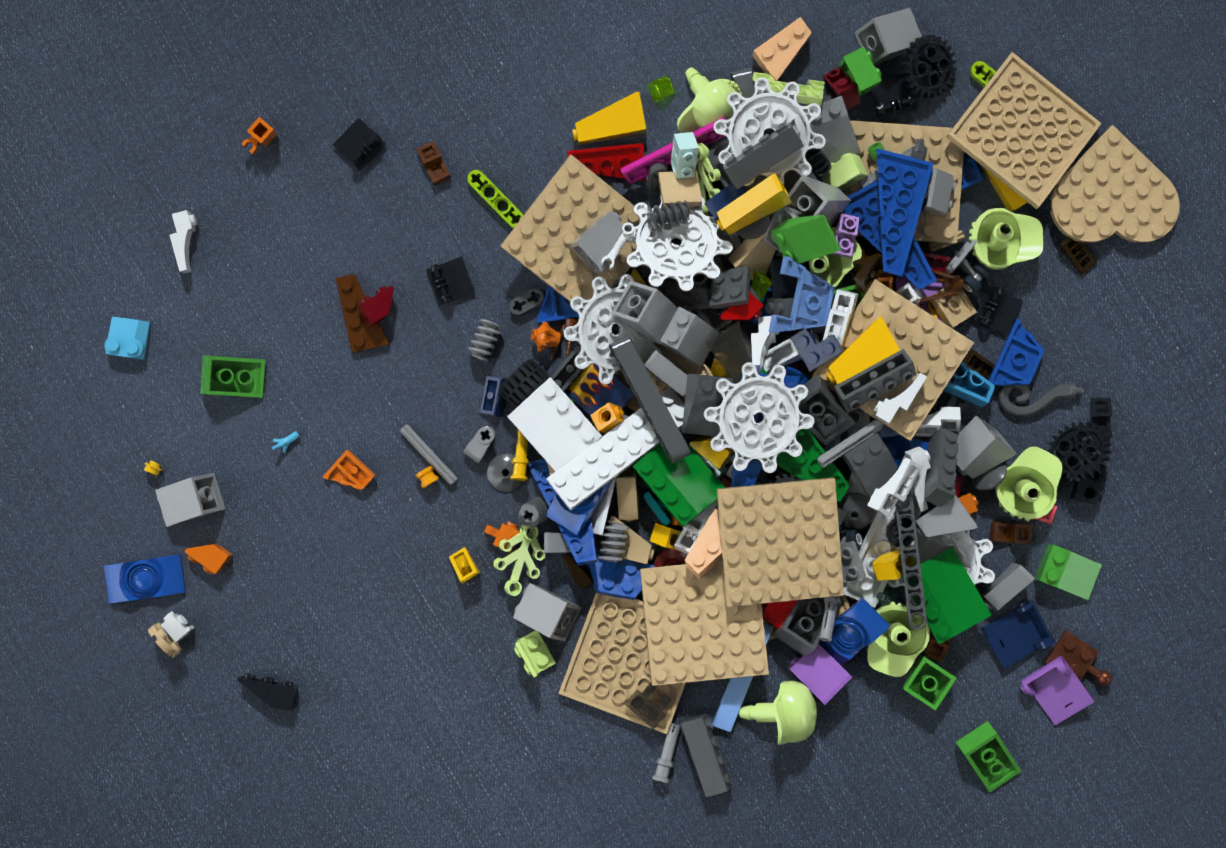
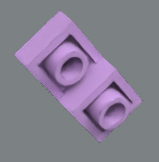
M840 214L834 236L841 249L831 253L832 255L846 258L852 257L854 238L858 233L859 217Z

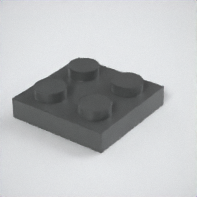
M748 266L721 270L717 278L711 279L709 306L712 310L748 304L751 272Z

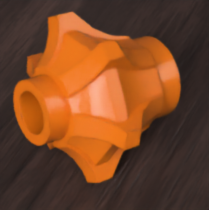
M543 321L540 327L532 330L531 340L536 343L537 351H543L545 348L553 346L558 347L560 332L552 329L547 322Z

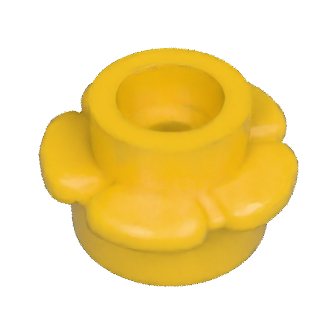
M151 460L149 464L145 463L144 470L159 476L160 471H163L160 469L161 464Z

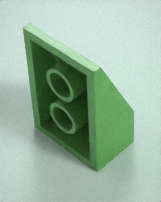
M825 215L788 218L771 230L774 241L782 253V257L788 256L797 264L837 252L841 249Z
M203 355L200 393L263 398L265 360Z
M1047 544L1036 572L1035 580L1089 600L1102 565L1056 545Z
M988 721L956 742L989 792L1021 772V769Z

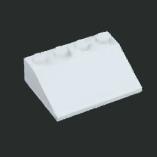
M551 377L507 416L555 471L559 470L602 437Z

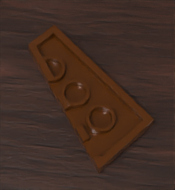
M351 274L336 278L352 353L390 345L380 323L369 328L357 309L361 304L360 300L365 298L366 295L356 275Z

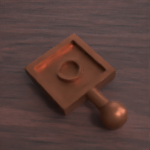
M1064 630L1044 661L1048 664L1062 656L1079 680L1082 679L1087 671L1095 676L1097 682L1102 686H1107L1112 682V675L1108 671H1099L1091 665L1099 651Z

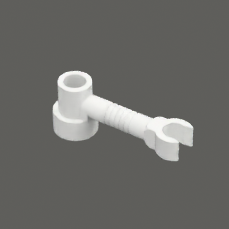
M625 223L623 225L618 241L611 252L603 257L602 266L605 261H610L612 264L609 270L613 269L614 261L625 242H631L635 239L636 230L633 224Z

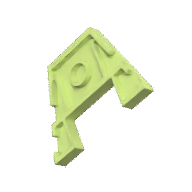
M753 73V81L760 77L766 78L769 81L770 89L775 93L783 91L787 82L775 81L770 74ZM808 79L807 85L798 84L800 90L796 98L797 102L802 103L804 106L812 103L821 106L825 82Z

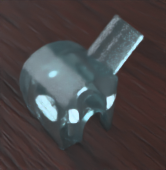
M884 588L883 592H879L876 595L879 600L877 604L880 606L888 605L891 602L896 603L897 594Z

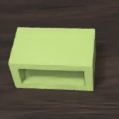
M847 153L841 156L840 160L836 163H831V170L821 178L824 183L837 187L843 192L867 177L868 174L860 156Z

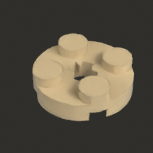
M158 622L148 629L151 637L155 634L157 645L166 654L172 655L175 658L182 650L178 645L180 642H175L161 626L162 623Z

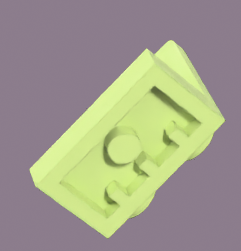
M535 630L516 641L515 652L519 658L523 657L525 661L524 668L528 675L532 674L535 678L539 672L556 663L538 631Z

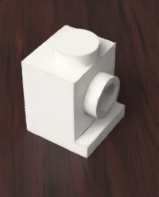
M173 611L163 618L165 621L161 624L175 642L181 641L195 628L193 625H187L188 621L184 616L177 613L174 614Z

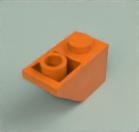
M218 543L187 548L184 551L188 554L187 558L194 563L199 562L204 566L202 569L211 575L213 573L219 574L233 555Z

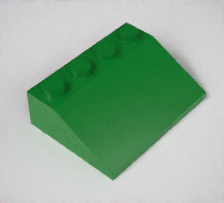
M687 442L686 444L691 455L674 464L670 462L660 444L634 464L633 469L681 527L684 528L716 502L717 489L725 487Z
M953 547L920 564L927 624L939 644L991 616L989 609ZM912 575L908 577L907 582L910 586L915 587L918 585L919 579L917 576ZM913 595L912 597L916 605H920L921 598Z

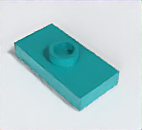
M649 491L644 493L643 498L662 524L667 526L671 523L663 512L666 508L660 500L656 502Z

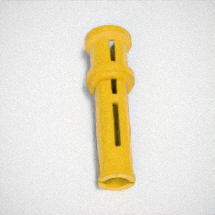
M519 429L517 431L515 458L512 460L513 475L510 476V479L527 481L526 470L527 465H529L527 459L528 440Z

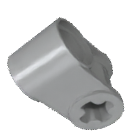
M489 426L480 428L463 453L479 463L495 438L494 430ZM488 430L490 432L489 436L491 438H486L484 440L483 434L481 433L482 431L486 432Z

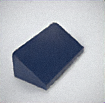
M486 376L479 413L503 417L506 400L498 393V390L506 379Z

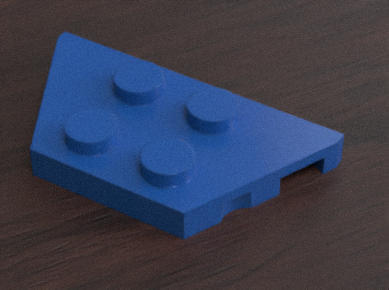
M548 285L537 317V324L543 323V321L552 322L578 318L579 315L571 308L570 302Z
M1018 318L1015 319L988 379L995 386H1028L1045 351L1035 341L1033 335L1025 330Z
M596 554L597 563L589 564L596 593L635 600L642 590L640 569L654 568L653 564H644L627 559L616 562L598 559L599 556H604L601 554Z

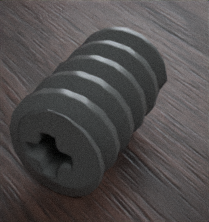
M684 200L683 204L681 201H677L676 206L673 202H670L668 207L665 203L661 205V208L658 205H654L653 210L650 206H647V220L649 225H652L655 230H657L658 224L661 225L662 229H665L666 223L672 228L674 221L677 226H680L681 220L684 221L685 225H688L689 209L686 200Z
M537 497L521 506L519 519L523 525L531 528L548 519L546 514L549 507L544 497Z

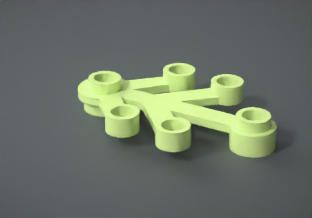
M698 143L696 171L701 196L704 199V203H706V189L710 199L720 192L718 188L713 187L711 181L720 180L721 174L718 169H713L708 159L709 149L705 144ZM704 204L702 212L707 216L709 210Z
M522 525L519 534L509 540L503 539L499 543L501 550L509 552L512 546L521 542L520 548L503 559L497 558L494 561L496 569L504 570L507 565L516 560L511 578L504 587L505 592L511 596L519 595L522 590L518 580L524 562L527 567L528 577L536 579L540 575L539 569L535 567L528 552L529 544H531L533 558L539 561L545 558L544 550L541 549L537 541L539 533L537 526L530 528ZM508 543L507 548L504 549V544ZM540 551L541 555L537 557V553ZM502 561V566L498 567L499 562ZM535 570V574L532 576L531 572Z

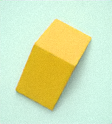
M466 547L449 556L462 584L480 573Z

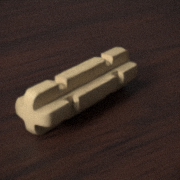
M962 230L958 231L957 243L965 239ZM933 242L927 244L930 252L953 245Z

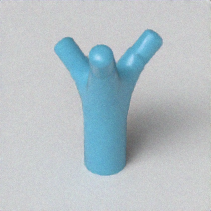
M297 431L285 438L273 439V442L278 444L273 446L272 450L283 447L282 453H286L289 444L300 438Z

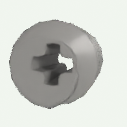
M480 319L484 326H477L481 333H474L478 340H471L475 347H468V350L472 353L469 355L489 362L485 355H492L488 348H495L491 341H498L494 334H501L497 327L502 326L486 319Z
M607 521L611 524L610 526H605L609 533L603 534V536L608 540L601 542L606 548L600 549L604 556H599L598 559L610 562L622 561L623 558L618 554L624 553L620 546L626 545V542L621 539L628 537L623 531L629 530V527L622 523Z

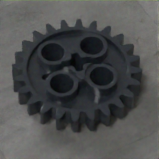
M924 35L915 38V42H910L911 47L905 48L908 54L902 55L905 62L901 63V65L905 69L901 73L906 74L903 81L908 80L906 87H912L911 93H917V97L936 98V96L943 95L942 92L948 91L947 86L952 85L950 79L955 78L952 74V71L957 70V68L953 67L957 60H952L955 53L949 52L952 46H946L947 41H941V37Z
M1080 421L1078 426L1072 422L1071 428L1065 425L1064 432L1058 430L1060 435L1053 436L1055 442H1049L1053 449H1048L1047 452L1056 456L1062 463L1061 478H1067L1070 482L1074 478L1076 482H1079L1080 477L1087 481V476L1089 475L1094 478V472L1101 474L1099 468L1107 467L1103 462L1110 461L1107 454L1112 453L1109 449L1111 443L1107 441L1109 437L1104 434L1103 429H1099L1096 424L1092 426L1090 422L1084 425ZM1087 437L1085 441L1081 442L1082 438ZM1073 438L1075 439L1076 444L1079 446L1082 455L1087 461L1086 465H1084L1082 458L1079 456V452L1072 443ZM1095 452L1092 457H1089L1091 453ZM1078 461L1075 466L1071 467L1074 462Z

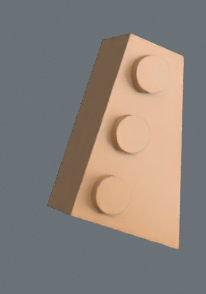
M800 17L756 48L752 56L765 74H770L775 81H778L805 45L812 32Z
M716 508L712 511L685 559L686 567L699 580L722 560L719 513Z

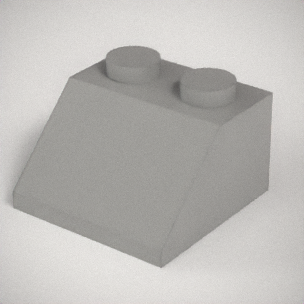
M933 168L923 201L922 213L944 217L947 212L951 211L952 201L950 200V195L954 193L956 182L953 181V175Z

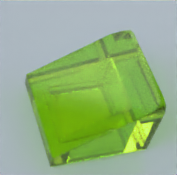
M668 76L653 80L647 85L654 102L676 93Z
M754 270L752 288L762 299L772 282L764 273Z

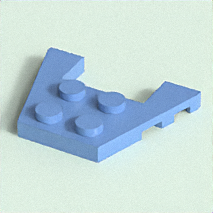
M783 256L780 274L798 278L790 318L772 315L768 332L777 333L826 326L835 287L816 274L806 270L801 264L794 262L792 258Z

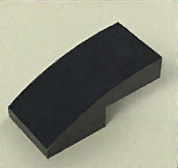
M1091 398L1090 423L1092 426L1096 424L1099 429L1102 428L1105 432L1104 434L1111 438V398Z

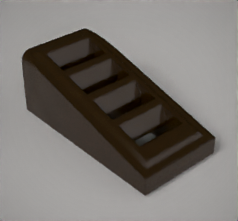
M1067 237L1057 245L1081 275L1097 263L1082 242ZM1073 241L1075 245L1069 249L1068 245ZM1078 247L1080 250L1073 255L1072 251ZM1083 253L1085 256L1078 261L1076 258ZM1088 258L1090 262L1082 267L1080 264Z
M970 349L962 360L966 363L967 367L976 371L987 380L989 379V377H986L990 368L993 370L995 366L973 349ZM977 360H978L979 363L977 364L976 368L974 369L973 367H974L975 363H976ZM986 365L982 373H980L982 367Z
M562 554V558L579 589L593 583L592 579L577 565L569 554Z

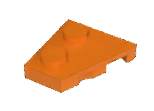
M348 449L324 474L323 478L363 490L376 475Z

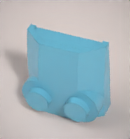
M112 317L108 339L104 345L105 354L145 360L151 322Z

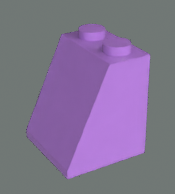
M819 644L810 654L806 656L802 654L800 656L795 655L789 661L790 666L788 668L824 705L852 678Z

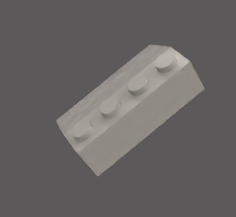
M839 96L823 102L820 106L821 114L813 119L810 124V128L814 133L821 134L826 139L825 145L820 150L826 155L830 164L839 161L840 157L844 154H860L861 151L843 97Z

